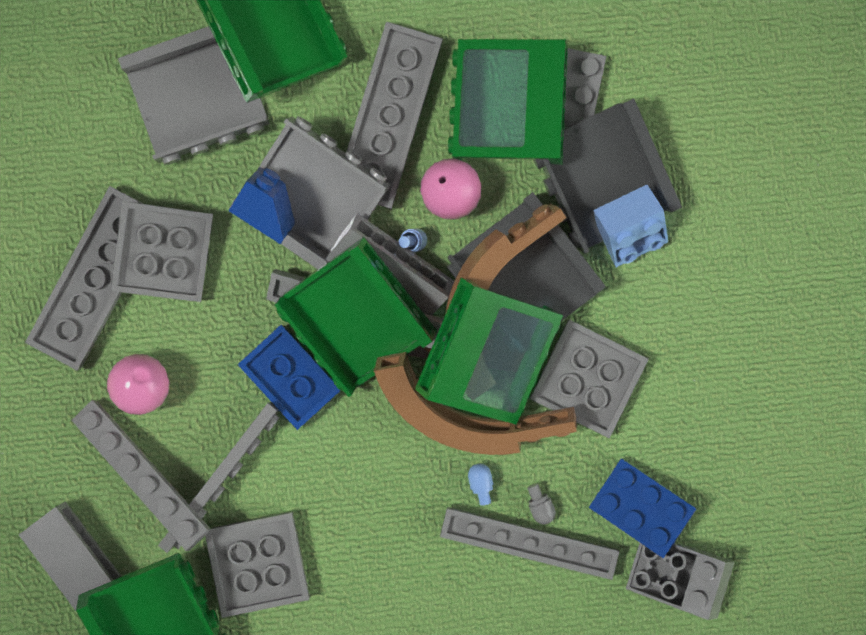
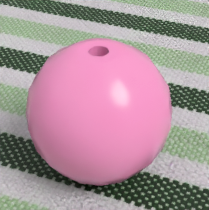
M449 158L435 162L426 170L421 180L420 192L426 208L432 214L443 219L456 220L469 215L477 207L481 198L482 186L478 173L470 164L455 158Z
M133 354L125 356L113 366L108 374L107 390L110 399L120 410L128 414L142 415L154 411L163 404L169 393L170 382L165 368L157 359L149 355Z

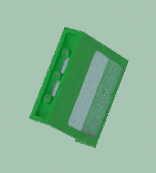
M458 39V49H453L452 56L453 67H457L456 78L451 80V94L455 96V107H450L449 112L450 125H454L453 136L448 138V153L452 154L453 158L463 161V158L549 159L550 164L563 165L568 59L566 39Z
M461 277L415 390L428 401L517 425L520 416L525 410L530 392L536 384L541 366L548 356L553 338L560 328L563 315L549 306L543 305V308L481 288L471 280Z

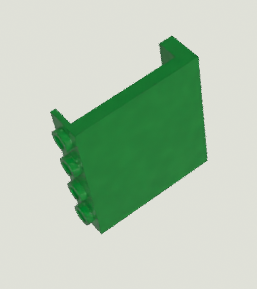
M196 0L246 103L337 68L348 57L345 43L341 38H338L333 28V19L330 13L325 11L320 0Z
M362 237L286 291L274 304L280 318L290 324L295 330L298 340L303 345H307L314 354L317 364L328 371L332 376L335 386L340 391H344L348 397L352 396L356 387L375 376L374 369L377 357L403 352L408 354L420 345L424 348L433 342L437 333L436 328L365 237Z
M180 553L78 596L76 612L89 635H227L226 633H221L218 627L220 623L214 609L209 610L206 605L207 597L201 585L196 586L193 580L195 575L192 566L188 561H183Z

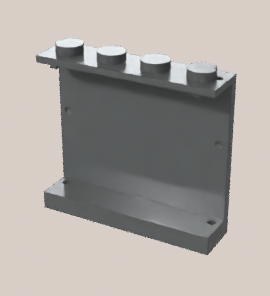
M634 98L626 99L565 128L563 165L550 164L549 159H533L538 169L543 168L547 179L543 180L547 192L550 196L555 195L559 204L557 207L561 208L566 216L562 223L567 221L571 232L568 233L570 241L585 254L589 252L588 248L603 241L596 224L594 210L638 188L648 185L664 212H673L682 208Z
M533 192L523 199L521 205L453 256H448L451 264L447 268L455 279L470 254L488 235L497 229L507 236L511 227L517 223L526 222L533 216L532 213L543 205ZM556 225L512 258L500 270L488 290L543 308V305L549 306L563 315L562 320H564L606 286L560 226ZM502 307L492 327L494 328L498 325L504 332L501 339L511 351L516 348L520 353L526 348L538 318Z

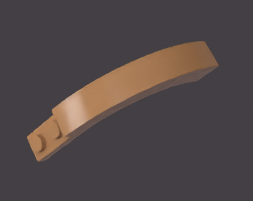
M552 204L542 205L532 213L533 216L526 222H520L511 227L507 236L497 229L488 235L473 250L459 271L449 295L446 312L461 277L471 280L481 288L488 290L497 274L512 258L566 219L561 208ZM482 354L465 390V394L471 400L496 383L484 363Z
M406 352L377 357L374 373L379 386L390 404L415 429L443 445L471 453L506 455L520 453L521 442L524 441L536 442L541 438L551 436L564 437L570 433L577 432L574 407L521 416L517 425L497 419L470 416L449 406L428 401L415 390L419 379L411 367Z

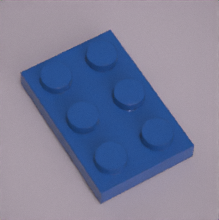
M280 325L237 364L297 430L340 392L335 386L333 379L317 364L283 325Z
M620 459L589 506L591 510L663 559L697 510L623 459Z

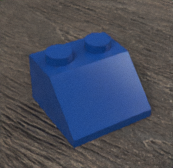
M259 167L246 181L230 207L229 212L281 244L295 225L286 184L280 180V176L273 170Z

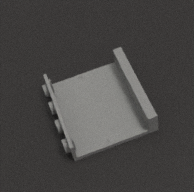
M209 26L118 58L121 69L128 76L155 152V155H152L153 159L158 163L163 162L164 165L176 163L181 160V155L189 152L192 155L204 153L209 150V145L218 142L220 145L230 144L237 140L236 136L246 132L248 136L258 134L265 130L264 126L270 124L261 98L246 103Z

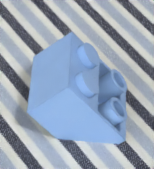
M648 185L594 210L598 230L615 267L631 263L637 257L649 251H656L668 243L664 210Z

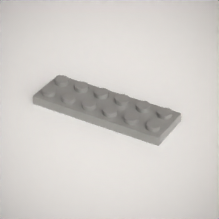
M390 22L385 24L347 149L362 159L360 164L369 170L375 168L387 177L385 181L391 184L378 205L388 209H392L443 41L442 38Z
M111 186L106 191L25 341L26 344L77 371L81 370L122 292L110 290L122 201L141 203Z

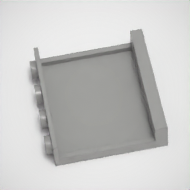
M299 116L296 119L290 117L285 119V127L259 167L273 170L280 176V180L286 184L295 225L281 244L316 269H319L328 262L325 260L328 253L357 213L368 220L391 184L385 181L387 177L375 168L369 170L360 164L362 159L348 150L344 153L337 148V142L324 133L320 136L311 130L313 126L307 120Z

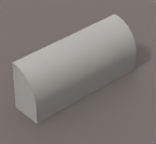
M358 213L339 236L325 259L329 262L362 237H365L422 312L433 315L448 299L454 280L408 248L400 247L398 241Z
M66 501L53 508L19 534L75 611L79 594L122 577Z

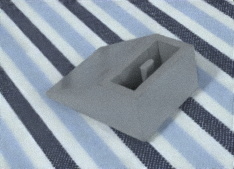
M676 542L663 559L639 543L626 589L706 620L717 619L735 562Z

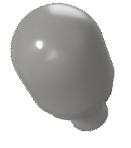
M538 483L530 485L527 489L531 496L528 503L532 516L539 524H549L556 515L552 500L548 497L547 493L542 494Z

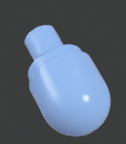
M408 229L402 233L399 245L402 248H408L412 252H419L427 245V236L421 229Z
M478 463L473 465L468 471L470 489L473 491V494H478L480 505H488L491 503L489 491L493 490L494 485L492 474L488 466Z

